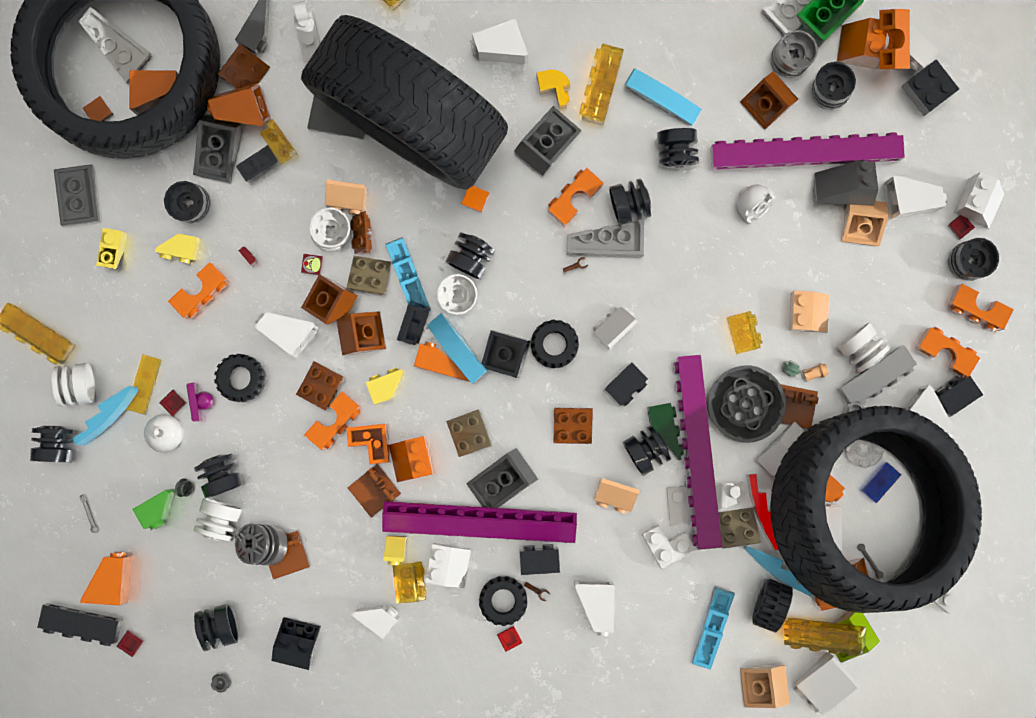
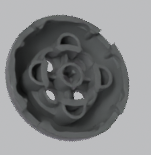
M744 365L729 369L715 381L708 398V410L713 424L724 436L734 441L751 443L763 440L776 431L785 414L786 399L782 386L771 373L760 367ZM750 388L756 391V394L752 397L748 395ZM731 394L737 395L736 402L730 401L729 397ZM744 401H747L749 404L747 408L742 406ZM757 406L761 408L759 415H756L753 411ZM738 412L743 414V419L740 421L735 418Z

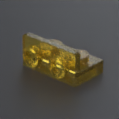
M271 119L267 122L269 127L260 134L280 163L284 164L294 157L297 152L275 121Z
M747 311L726 318L736 354L761 348L762 337L755 328L757 325L755 314Z
M422 562L392 565L396 602L410 603L426 600L427 589L424 584Z

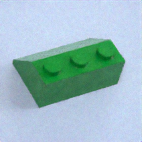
M811 0L796 16L805 31L821 46L863 4L864 0Z

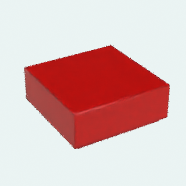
M514 625L497 634L505 652L523 643Z

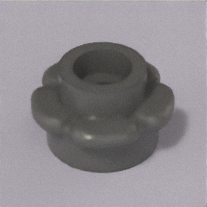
M185 478L180 479L175 485L177 496H189L193 491L192 483Z
M223 673L214 675L211 683L212 689L219 693L225 692L230 686L228 676Z

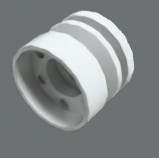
M332 207L323 208L316 212L310 222L311 238L321 250L328 252L340 250L347 244L351 234L347 216L339 209ZM328 227L330 229L335 228L333 235L331 233L327 235Z
M454 274L446 277L440 283L437 297L444 310L457 315L464 314L474 307L478 298L477 287L470 278L461 274ZM454 290H457V291L462 290V291H463V293L461 294L462 299H459V298L454 299L453 296H454L455 294H454L453 291H454Z
M870 322L858 329L838 346V349L845 357L855 354L856 357L852 360V365L861 362L856 368L858 373L873 367L890 350L888 344L879 348L884 342L883 338L875 342L873 341L878 332Z
M89 363L74 364L72 371L68 365H64L63 368L61 366L53 368L52 390L58 406L73 405L75 398L78 404L94 402L95 381Z
M203 498L199 511L206 514L207 517L197 518L196 521L204 524V527L196 525L193 531L212 540L233 541L234 536L226 532H236V528L229 525V522H239L242 509L223 502Z

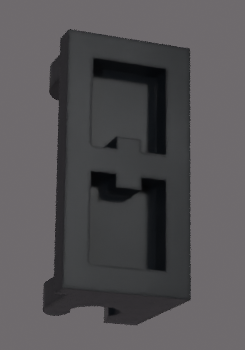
M267 145L236 165V168L247 182L278 162V160Z
M410 301L397 340L411 345L419 344L431 307Z

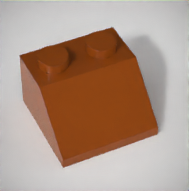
M773 71L763 78L740 102L762 127L767 129L799 99Z
M319 274L301 308L328 325L349 313L358 295L334 280Z
M380 311L347 314L336 320L342 355L386 349Z

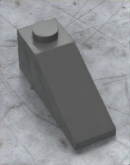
M258 0L235 38L238 45L242 44L255 55L262 52L267 45L270 0Z

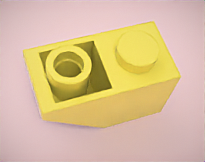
M102 228L96 266L117 268L124 252L127 235L125 232Z
M178 233L156 247L155 252L160 254V258L171 260V257L179 258V262L190 264V261L196 262L201 239Z
M396 367L388 370L385 376L380 377V374L369 378V382H366L374 405L394 397L404 375L402 369L398 370Z
M386 536L383 561H388V565H399L405 560L407 536Z

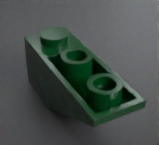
M671 403L647 407L650 425L661 435L668 450L676 460H682L681 456L684 455L682 444L678 443L677 437L680 436L679 426L675 425L674 418L677 417L675 406H671Z

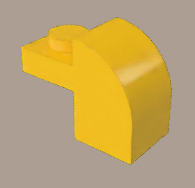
M553 69L537 72L536 77L540 95L555 92L559 110L567 108V102H570L568 91H564V89L570 88V81L567 76Z

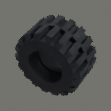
M552 319L545 321L532 334V354L536 361L545 367L561 368L568 365L575 358L579 348L578 335L570 324L562 320ZM551 333H559L565 338L566 348L559 355H550L543 347L545 337Z
M238 353L236 355H228V358H223V362L217 365L218 369L214 373L216 375V379H214V383L217 384L216 389L220 391L223 397L230 401L247 402L248 400L255 399L254 397L258 396L261 393L260 390L264 388L263 383L266 378L264 377L265 372L261 364L251 356ZM244 367L250 373V382L244 389H235L230 383V374L235 368Z
M509 576L492 578L483 586L479 596L481 613L486 617L487 621L492 622L494 625L506 626L512 625L516 621L518 622L525 614L527 608V594L523 585ZM505 589L513 594L515 604L510 611L499 612L493 607L492 597L498 590Z
M768 579L760 591L753 611V625L776 633L782 627L792 602L793 588L778 581Z

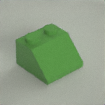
M166 489L132 509L143 529L150 528V530H156L165 524L164 521L169 518L176 493L174 489Z

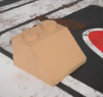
M326 179L325 206L327 208L332 207L340 211L346 210L351 215H357L365 211L368 195L365 185Z
M875 201L874 206L847 204L842 241L880 246L889 217L887 202Z
M810 291L791 292L789 331L828 333L829 294Z
M600 478L593 500L597 501L596 505L605 508L611 505L616 507L615 511L626 514L627 511H632L639 490Z
M765 665L740 669L745 707L778 708L790 704L785 665Z

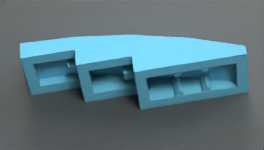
M635 68L625 83V86L653 105H658L669 114L677 116L688 125L694 124L702 110L685 97Z
M401 237L386 243V248L407 303L409 304L410 301H414L430 307L404 238Z
M442 313L427 325L447 354L472 384L487 372V369L476 358L475 353L465 343L466 341Z
M128 386L97 405L100 413L85 421L88 429L72 438L75 445L85 446L113 424L131 403L139 391L138 388Z
M744 546L743 549L772 576L786 585L810 597L812 596V593L802 584L796 582L797 579L792 572L781 568L783 560L749 546Z
M719 587L715 588L692 664L711 670L723 637V630L735 596L734 592Z

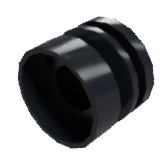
M834 61L822 66L812 85V95L817 104L826 109H837L845 105L855 89L856 78L854 72L848 65L842 62ZM831 85L835 86L834 91L830 90Z
M673 128L657 132L658 146L667 148L658 153V156L663 158L659 160V166L685 168L699 163V157L693 156L699 153L698 149L689 148V146L698 143L696 129Z
M641 178L636 179V188L633 182L629 181L628 191H625L622 184L609 187L612 207L619 226L632 222L631 213H635L638 220H642L641 211H643L645 218L651 217L649 193Z
M179 181L171 185L165 192L164 206L167 213L175 220L197 223L208 215L211 200L208 192L200 185L188 181ZM190 200L193 201V204L190 206L186 205Z
M460 232L458 238L464 241V243L455 241L454 244L461 250L460 252L451 250L445 262L457 270L481 280L486 267L480 261L490 262L491 258L484 253L493 255L495 249L474 235Z
M973 238L962 242L952 249L949 256V265L952 272L964 281H973L989 276L997 269L999 264L997 247L985 238Z
M651 425L646 428L650 436L647 437L643 430L640 431L642 441L639 442L635 436H631L622 442L642 476L654 470L651 461L655 460L658 465H663L660 458L661 455L666 462L671 460L665 441Z
M63 426L32 428L31 433H40V438H31V441L40 443V447L31 448L30 461L72 463V450L64 448V444L72 443L73 439H64V434H73L74 430Z
M233 454L217 455L204 460L201 464L194 467L195 472L203 470L205 472L197 476L198 480L206 478L208 480L207 483L201 486L205 499L243 485L240 473L230 474L229 471L236 466V463L228 465L226 463L234 458Z
M228 603L214 607V616L209 609H205L204 614L202 611L194 613L195 633L204 652L211 650V646L213 649L218 648L219 639L224 646L238 643L237 625L233 611Z

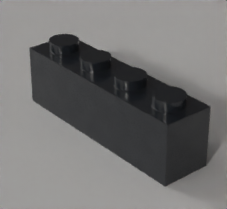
M46 603L42 605L37 628L43 629V632L48 634L59 632L62 633L61 636L73 638V636L81 637V641L92 642V640L100 641V645L111 646V644L118 642L123 619Z

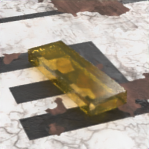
M142 354L133 384L139 391L126 410L146 415L162 362L161 359Z

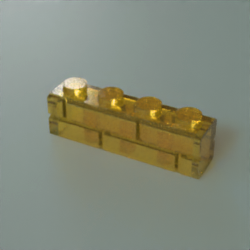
M602 44L601 49H596L594 59L597 60L596 67L592 66L589 77L592 78L591 85L587 84L584 93L588 97L586 103L582 102L579 114H583L582 120L604 125L624 49L607 44Z
M6 303L0 313V330L7 334L12 332L16 335L14 338L22 344L25 342L32 345L30 347L31 350L38 354L44 353L47 355L46 359L55 365L57 363L64 364L76 346L12 303Z
M788 618L784 624V645H790L792 649L806 647L810 651L815 652L822 649L828 650L831 654L846 652L849 656H859L866 647V627L796 618Z

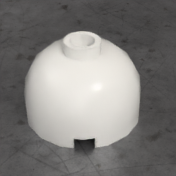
M759 184L750 187L746 186L739 192L740 197L737 201V208L740 215L747 222L751 223L750 219H759L771 207L770 201L772 198L775 200V194L767 187Z
M161 414L154 416L148 421L144 429L146 443L157 452L173 451L183 440V426L171 415Z

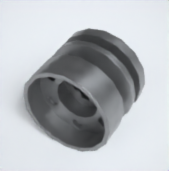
M793 30L786 33L772 50L771 62L774 69L785 77L801 75L817 57L818 46L816 41L809 33L802 30Z
M246 524L239 530L235 540V551L238 558L243 563L250 565H276L283 560L288 547L284 531L279 526Z

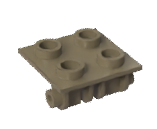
M353 256L346 289H351V291L359 290L362 293L368 292V294H386L391 261Z
M479 409L446 421L459 457L492 446Z
M753 507L718 512L722 549L761 543Z

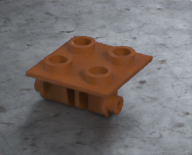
M239 44L218 72V75L237 89L260 82L270 66L242 44Z
M366 211L352 216L350 221V228L353 230L351 245L352 249H354V254L361 252L370 253V249H372L371 239H368L371 238V235L367 234L371 232L369 230L371 228L370 218L366 215Z
M313 361L296 395L326 410L327 407L329 408L332 397H335L336 389L343 382V376Z
M780 384L786 399V410L781 423L791 425L795 421L800 427L810 428L813 422L815 406L819 400V397H817L818 391Z
M554 408L553 443L592 444L593 408Z
M378 464L370 468L364 475L347 487L370 517H373L383 509L384 501L391 502L401 494Z
M298 531L286 534L288 547L283 560L276 565L269 566L273 579L310 567Z

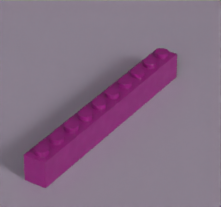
M896 132L886 133V136H878V133L867 134V137H859V134L848 135V138L832 135L829 136V139H821V136H812L810 140H802V137H793L789 141H783V138H773L772 141L764 142V139H754L753 142L745 143V140H735L734 143L716 141L710 147L711 170L847 164L854 161L890 162L901 161L905 158L903 135H897Z
M701 355L677 357L673 365L674 373H678L679 380L676 381V392H680L681 400H678V411H682L683 419H680V429L684 431L685 438H682V446L687 454V457H684V467L689 472V477H686V485L691 490V496H688L689 508H693V515H690L691 527H695V535H692L693 546H697V550L722 548Z
M384 501L382 512V532L575 543L577 513L386 501Z

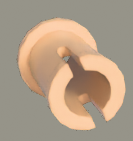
M819 363V366L803 370L806 382L822 376L825 378V375L829 374L826 364Z

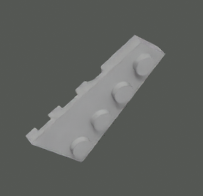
M644 218L620 226H605L596 230L591 229L568 234L567 255L643 257Z

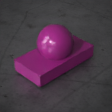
M187 383L191 419L193 422L203 421L201 410H207L212 407L213 397L206 391L198 393L197 383Z

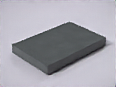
M316 96L313 97L307 129L364 140L365 133L345 120Z
M93 165L54 169L60 225L63 227L99 222L100 217Z

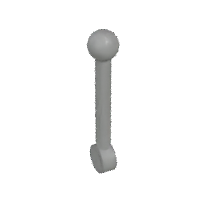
M84 494L80 495V500L83 503L91 525L90 531L96 533L98 527L93 522Z
M858 544L857 549L862 551L875 570L877 578H883V572L879 571L865 550V545Z

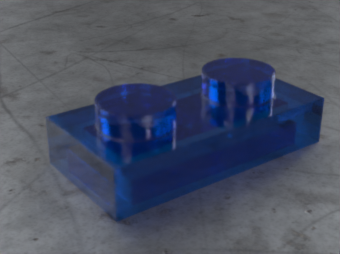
M885 462L861 491L877 504L902 474L888 462Z

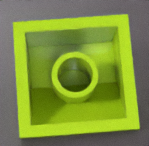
M849 612L821 629L841 663L870 652L880 642L863 613Z

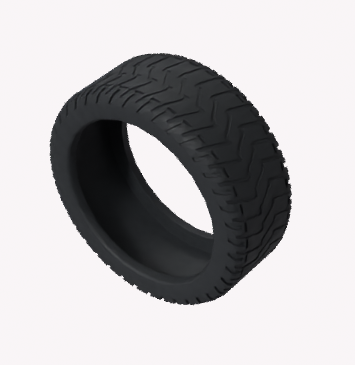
M24 0L12 30L10 58L14 79L17 82L16 85L23 96V100L31 108L32 113L45 126L70 144H74L76 147L98 156L103 155L110 158L142 157L146 154L159 152L185 137L206 113L208 100L214 96L219 80L220 50L214 26L198 0H157L168 6L176 14L183 34V58L179 74L169 92L155 106L138 116L121 121H96L80 117L71 112L60 96L54 78L53 57L60 34L66 23L81 8L94 0Z
M342 15L337 18L302 70V82L325 105L400 157L456 188L468 190L474 186L507 135L508 124L503 116L472 87L410 44L358 17Z
M871 406L822 420L819 424L808 428L807 431L803 432L788 448V452L782 458L781 465H779L775 474L771 490L770 513L773 535L778 550L794 577L810 593L833 607L856 613L907 611L928 605L945 595L957 584L968 569L979 543L982 527L981 495L978 491L979 486L976 477H974L971 464L968 463V459L959 448V445L956 444L955 440L944 429L933 423L932 420L905 408ZM856 440L874 443L891 452L900 460L913 477L922 501L924 517L922 537L916 553L906 568L887 582L877 581L861 573L845 559L834 542L827 523L825 508L827 481L834 463L843 451Z

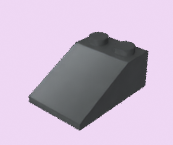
M552 106L521 140L514 152L543 176L582 130Z
M205 115L199 120L193 175L228 183L231 182L241 139L242 123L217 120L211 115Z
M854 161L814 173L817 203L874 206L879 190L875 162Z
M515 448L466 484L482 507L499 508L536 482L538 478L518 449Z

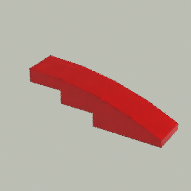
M746 474L751 502L759 525L771 548L778 550L771 525V513L767 507L766 493H758L757 474Z

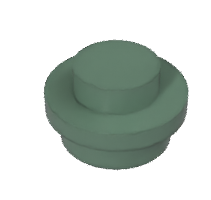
M792 360L789 362L784 361L782 369L793 377L800 374L801 371L798 369L800 366Z

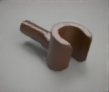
M579 258L577 263L563 268V272L565 273L577 268L586 269L588 265L581 266L579 264L581 260L586 258Z
M528 582L524 584L525 587L538 594L540 600L547 601L541 597L543 592H547L550 595L547 589L536 588Z

